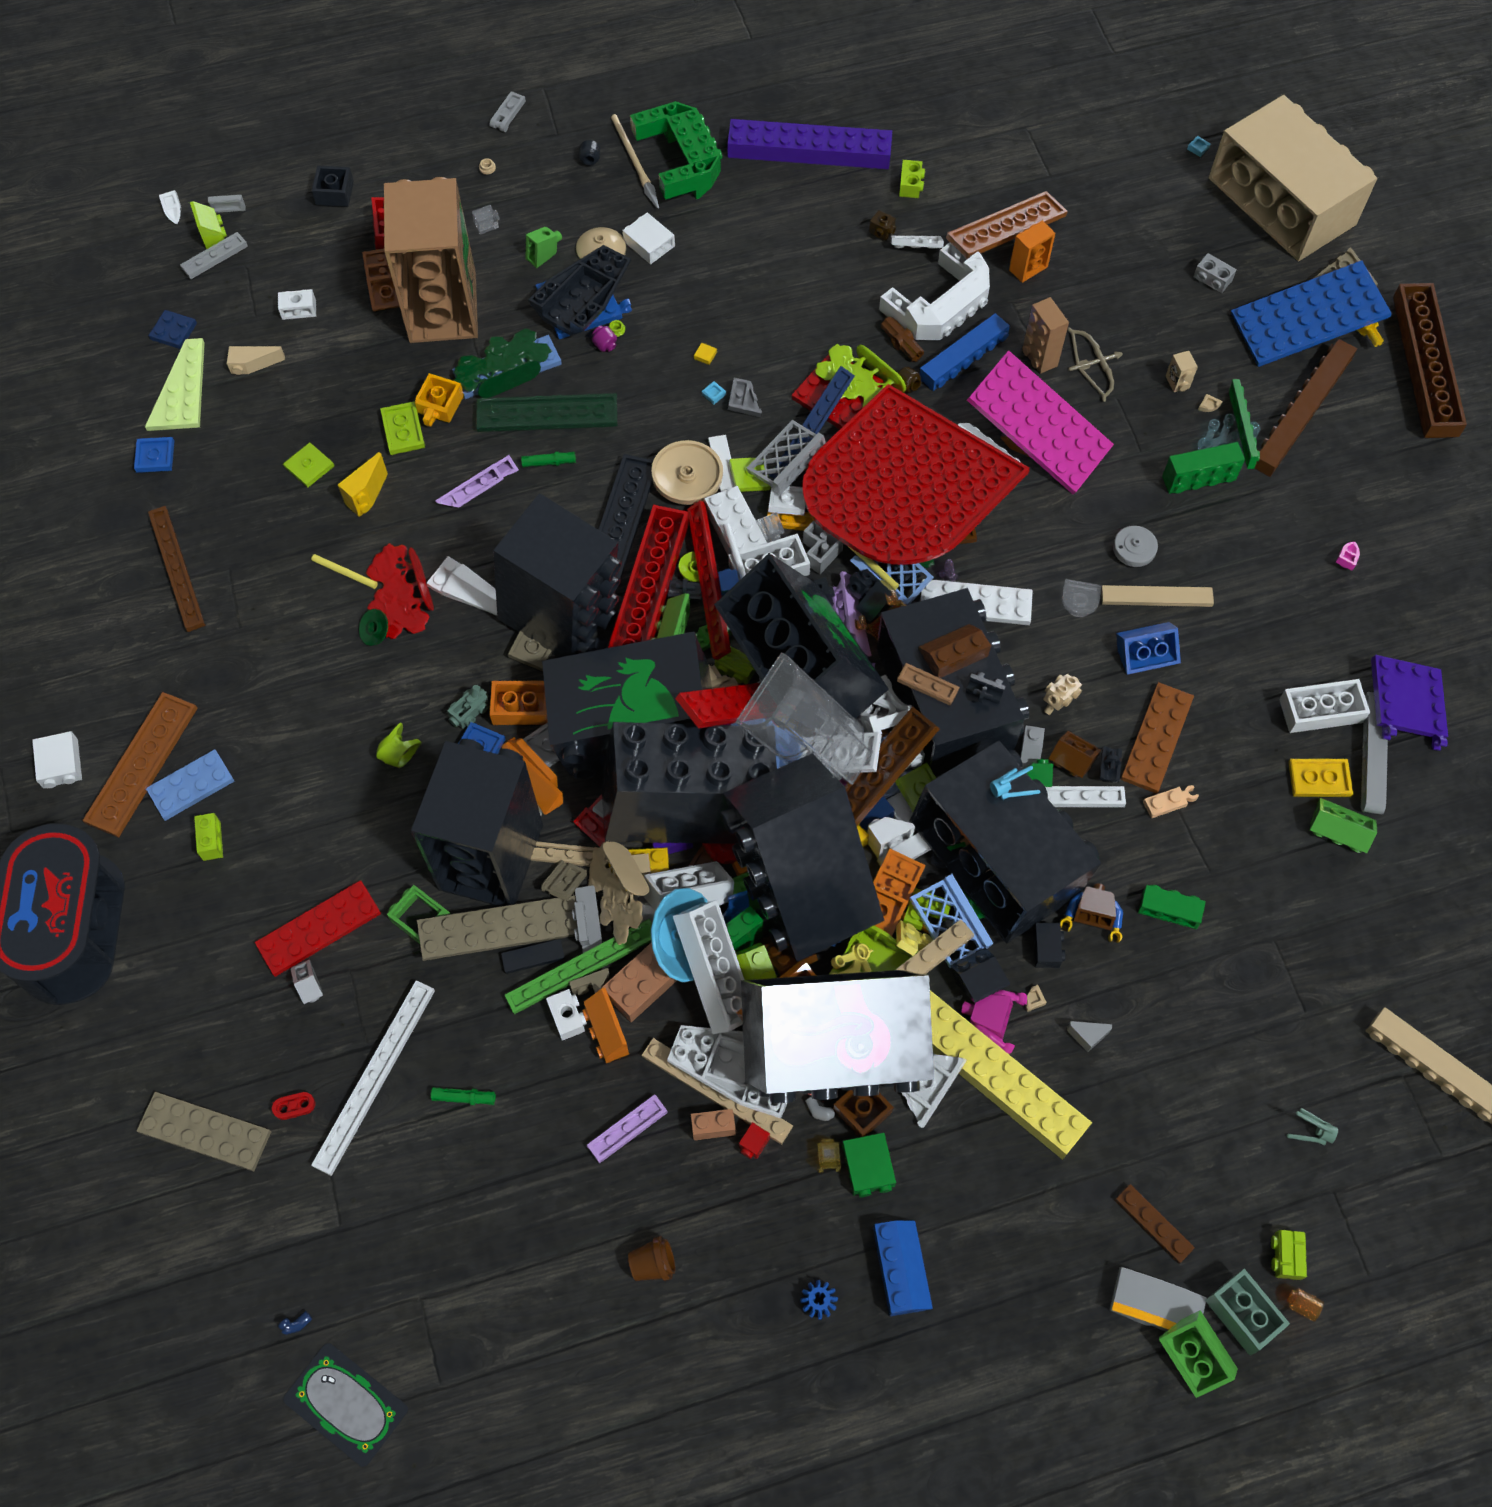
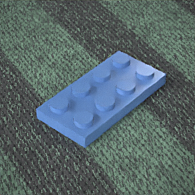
M213 750L152 784L146 790L166 821L233 783L234 779L217 751Z

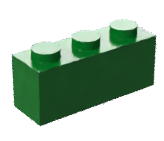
M1146 885L1142 892L1138 913L1197 930L1202 921L1206 901L1200 900L1197 896L1182 895L1175 890L1167 891L1157 885Z

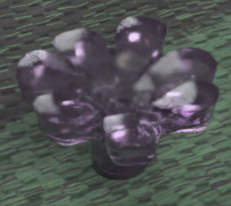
M947 559L945 560L946 565H944V569L939 571V576L941 578L948 576L951 582H956L958 575L956 574L955 567H953L954 563L952 560Z

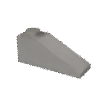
M1025 726L1020 750L1023 769L1041 758L1045 728Z

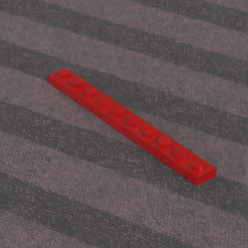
M699 500L687 510L712 657L719 660L731 652L727 624L714 605L722 596L705 502Z

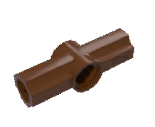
M890 316L881 323V328L891 338L892 344L897 350L901 349L911 361L916 362L920 360L924 355V350L916 343L912 332L908 328L904 329L894 317Z

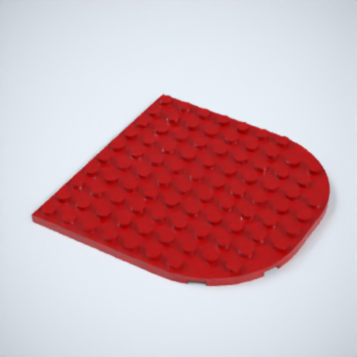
M887 384L814 454L804 474L803 497L806 508L815 523L828 534L859 554L882 563L898 565L916 564L938 558L955 548L1029 473L1030 468Z

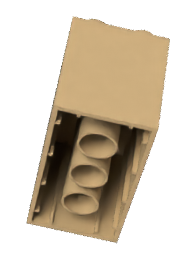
M1285 95L1224 130L1209 175V179L1298 262L1357 225L1377 180L1370 167L1362 165L1351 155L1346 146L1340 145L1322 125L1316 124L1304 113L1300 105L1294 104Z

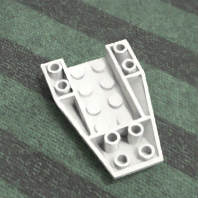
M681 1025L667 1062L741 1106L778 1118L782 1117L787 1103H771L770 1097H760L759 1089L745 1082L743 1031L731 1030L713 1034L711 1028Z

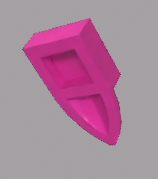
M1349 542L1344 545L1336 560V563L1351 571L1355 568L1360 556L1356 542Z

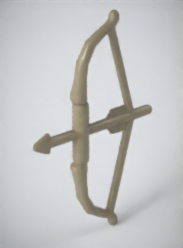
M1069 327L1067 330L1071 333L1076 365L1069 367L1068 370L1079 369L1101 394L1102 401L1105 402L1106 397L1114 389L1112 370L1109 368L1106 360L1119 359L1123 353L1114 352V354L1104 357L1100 346L1091 335L1085 331L1072 330ZM1075 334L1082 335L1089 340L1097 359L1079 361ZM1100 363L1103 371L1106 373L1110 385L1105 394L1084 371L1089 369L1090 365Z

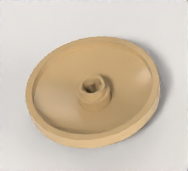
M685 440L671 443L660 450L652 463V480L655 488L663 497L678 504L689 505L695 504L699 500L704 501V498L714 495L722 483L723 465L719 456L712 448L700 442Z

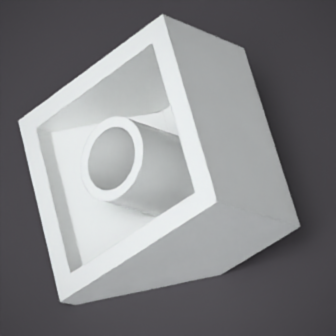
M888 817L875 819L868 826V844L879 859L889 849L912 837L915 826L913 823Z

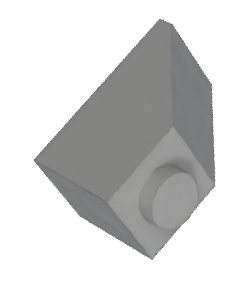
M310 959L291 967L293 983L303 1004L314 1002L323 996Z

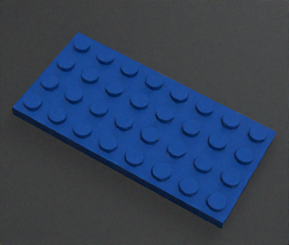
M1361 260L1231 310V315L1257 366L1260 367L1391 317V311Z

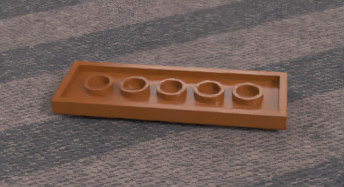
M1158 682L1121 777L1122 781L1153 793H1158L1194 695Z

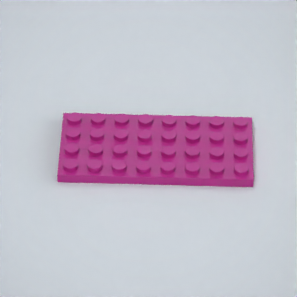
M1010 351L1001 358L967 399L971 405L1072 494L1077 492L1114 445Z

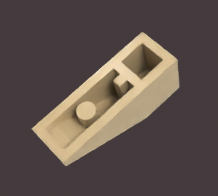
M229 346L227 365L231 374H250L285 360V356L281 346Z

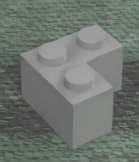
M815 521L803 532V543L811 548L806 553L810 562V568L821 574L841 553L843 543L824 531Z

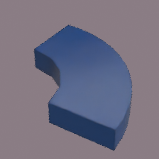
M747 891L728 896L729 905L723 913L725 924L749 907Z

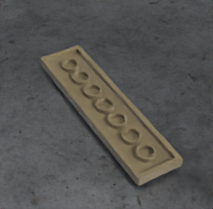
M576 895L570 896L567 901L561 898H553L417 920L422 959L425 961L575 936L574 929L578 928L577 921H574L572 916V909H575Z

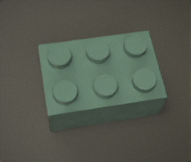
M1245 1269L1234 1275L1205 1300L1249 1355L1260 1351L1290 1324Z

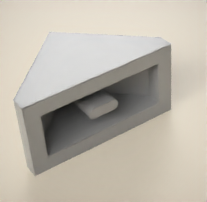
M1070 1021L1067 1026V1031L1087 1052L1107 1036L1112 1029V1024Z

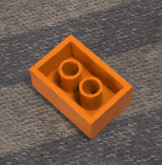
M1043 220L1031 225L1027 230L1019 232L1015 237L1009 270L1021 283L1048 267L1056 233Z
M492 681L490 703L492 724H546L548 721L544 681Z

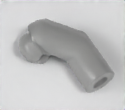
M812 1097L806 1100L807 1106L815 1119L829 1121L834 1117L835 1112L831 1107L819 1106L817 1100L812 1099Z

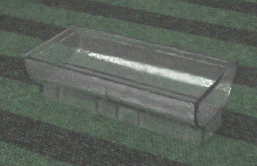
M782 652L735 722L786 765L813 753L838 780L843 779L853 785L874 752L864 743V731L861 724L796 665L790 657Z

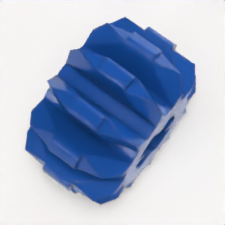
M820 1280L816 1281V1288H814L812 1283H809L808 1288L810 1291L803 1289L802 1294L806 1298H801L800 1300L803 1304L808 1303L804 1306L803 1311L806 1312L811 1309L812 1311L809 1315L811 1318H813L815 1312L818 1313V1320L822 1319V1312L827 1317H830L831 1314L827 1308L835 1311L836 1306L830 1302L838 1301V1297L831 1296L834 1294L835 1289L832 1288L827 1291L828 1282H825L823 1288L820 1287ZM816 1295H819V1298L820 1296L824 1297L822 1305H819V1302L818 1304L814 1303Z

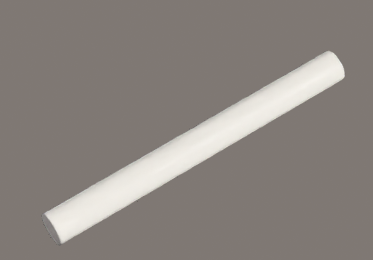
M726 523L723 525L741 580L746 575L731 525Z

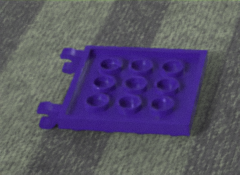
M1374 655L1371 658L1376 721L1377 726L1382 727V738L1391 740V735L1397 736V730L1432 737L1433 750L1440 751L1441 746L1446 747L1448 744L1446 739L1448 737L1441 669Z

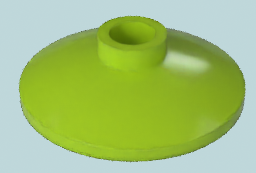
M689 552L680 559L679 572L689 581L700 582L698 571H696L698 569L695 552Z

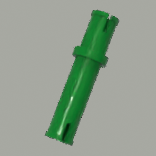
M557 451L553 454L522 456L521 460L523 468L544 465L560 466V464L576 463L575 451L559 453Z
M433 1087L431 1092V1101L470 1103V1105L474 1106L476 1104L494 1105L496 1099L495 1092L477 1091V1089L473 1088L472 1090Z

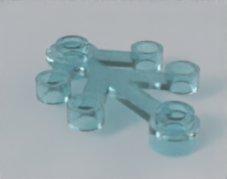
M1233 414L1225 416L1221 434L1213 439L1215 431L1218 430L1220 422L1216 419L1210 420L1206 437L1198 441V450L1216 447L1220 444L1226 445L1238 442L1243 452L1241 442L1234 440L1240 438L1238 430L1229 433L1231 425L1235 422V416ZM1250 422L1254 428L1253 436L1257 437L1260 432V426L1257 422Z

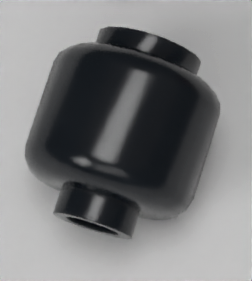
M585 140L580 144L579 158L582 163L594 165L599 161L600 146L597 142Z

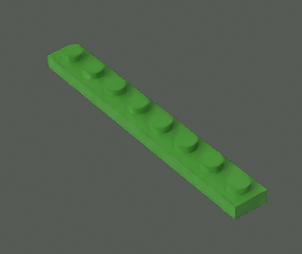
M647 919L641 922L637 929H628L629 933L625 944L618 945L615 937L505 994L513 1013L516 1014L569 986L570 981L590 975L652 942L651 920Z

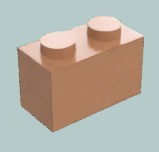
M733 1109L691 1114L694 1140L736 1135Z

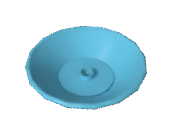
M691 888L675 889L663 897L654 913L651 926L652 949L658 965L670 978L680 982L695 980L673 916L696 905L708 902L701 893Z

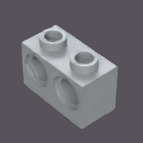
M1208 253L1197 265L1193 277L1223 293L1233 281L1237 269Z

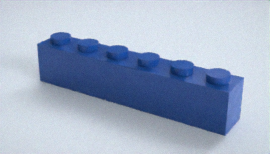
M996 313L922 366L919 373L921 381L932 391L938 387L941 388L950 378H955L961 370L967 369L972 362L979 360L988 350H993L999 342L1005 341L1009 335L1010 325Z

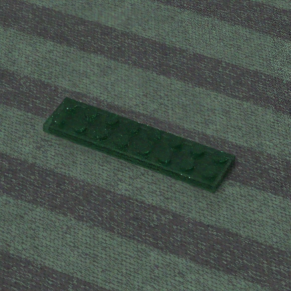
M617 393L477 399L478 432L618 426Z

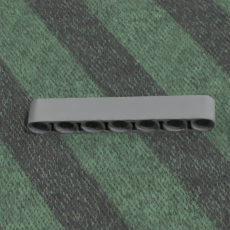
M1367 692L1365 698L1370 714L1363 722L1362 812L1382 815L1386 808L1388 740L1382 738V727L1377 726L1374 692Z

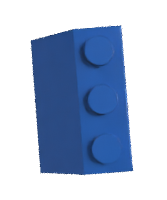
M1170 622L1116 633L1118 653L1127 675L1181 663L1178 628Z

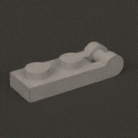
M510 92L490 120V127L500 128V131L506 132L509 124L526 102L525 96Z

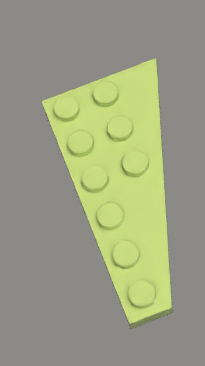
M203 338L185 339L146 423L145 428L147 431L200 427L204 360Z

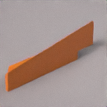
M513 737L502 745V749H510L523 756L537 804L543 814L546 815L562 805L563 793L557 788V776L522 738L516 740Z

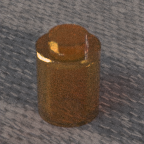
M1300 1288L1296 1291L1292 1290L1287 1299V1302L1290 1303V1309L1312 1321L1317 1320L1324 1305L1323 1301Z

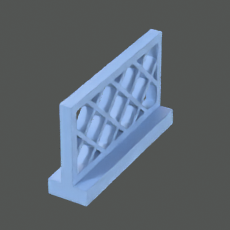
M855 555L851 559V562L861 571L868 569L879 580H883L858 556ZM887 563L886 573L890 577L891 575L900 574V591L898 589L896 591L901 596L897 599V606L909 605L934 578L919 563L912 564L913 570L903 571V565H900V571L891 572V564ZM913 573V583L904 584L903 574ZM916 573H924L927 576L922 583H916ZM913 586V593L907 598L904 595V587Z
M952 874L909 898L933 940L938 937L939 930L943 932L947 930V928L940 927L943 917L953 920L952 926L961 919L974 933V937L970 940L974 941L977 949L971 951L964 948L965 944L957 949L960 951L958 959L952 961L950 956L945 959L949 968H951L950 965L958 960L966 958L977 950L988 949L993 944ZM942 887L945 892L944 899L934 896L935 889ZM920 897L928 898V907L920 906L916 899ZM932 900L943 903L941 912L930 909ZM946 904L954 907V917L944 914ZM929 913L940 916L938 925L931 924L928 921Z

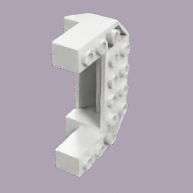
M948 243L940 250L938 264L959 280L956 285L932 304L928 303L921 296L911 303L892 287L881 296L879 310L887 317H894L904 329L908 328L915 340H941L944 336H948L954 328L961 326L964 320L972 317L980 307L983 308L988 302L987 298L990 288L989 267L978 251L966 259L951 243Z

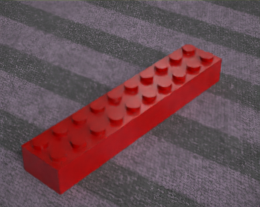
M653 505L608 648L654 639L657 625L661 618L662 608L669 591L670 580L673 578L689 525V513L687 511Z

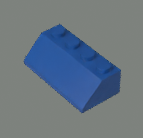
M890 1221L874 1224L873 1232L889 1316L933 1309L915 1221Z

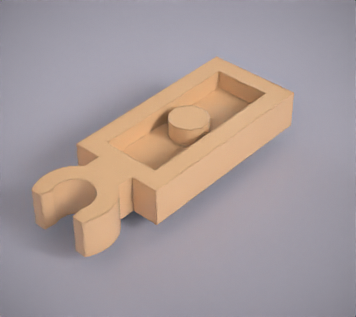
M1190 785L1185 791L1177 787L1145 798L1143 803L1152 819L1186 807L1187 801L1194 802L1199 795L1192 796L1189 794L1194 789V786Z

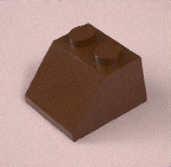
M1067 731L1059 739L1049 759L1057 767H1064L1069 770L1071 775L1083 778L1101 752V749Z

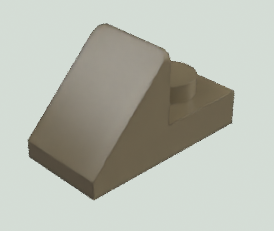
M606 968L570 981L573 995L586 994L592 988L594 993L598 992L610 980L609 970Z

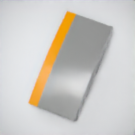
M1120 1267L1110 1311L1166 1332L1181 1319L1199 1310L1204 1313L1207 1297L1163 1280Z

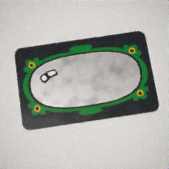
M330 1343L325 1344L283 1398L284 1403L361 1467H365L370 1463L408 1412V1407L405 1403Z

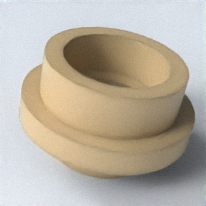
M483 159L480 162L479 169L483 174H491L495 171L496 166L491 159Z

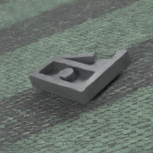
M734 377L727 410L760 417L762 411L758 407V399L753 392L751 381Z

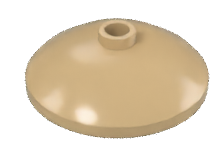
M598 227L590 229L580 236L576 244V252L578 258L581 259L602 245H605L625 255L626 243L622 235L617 231Z

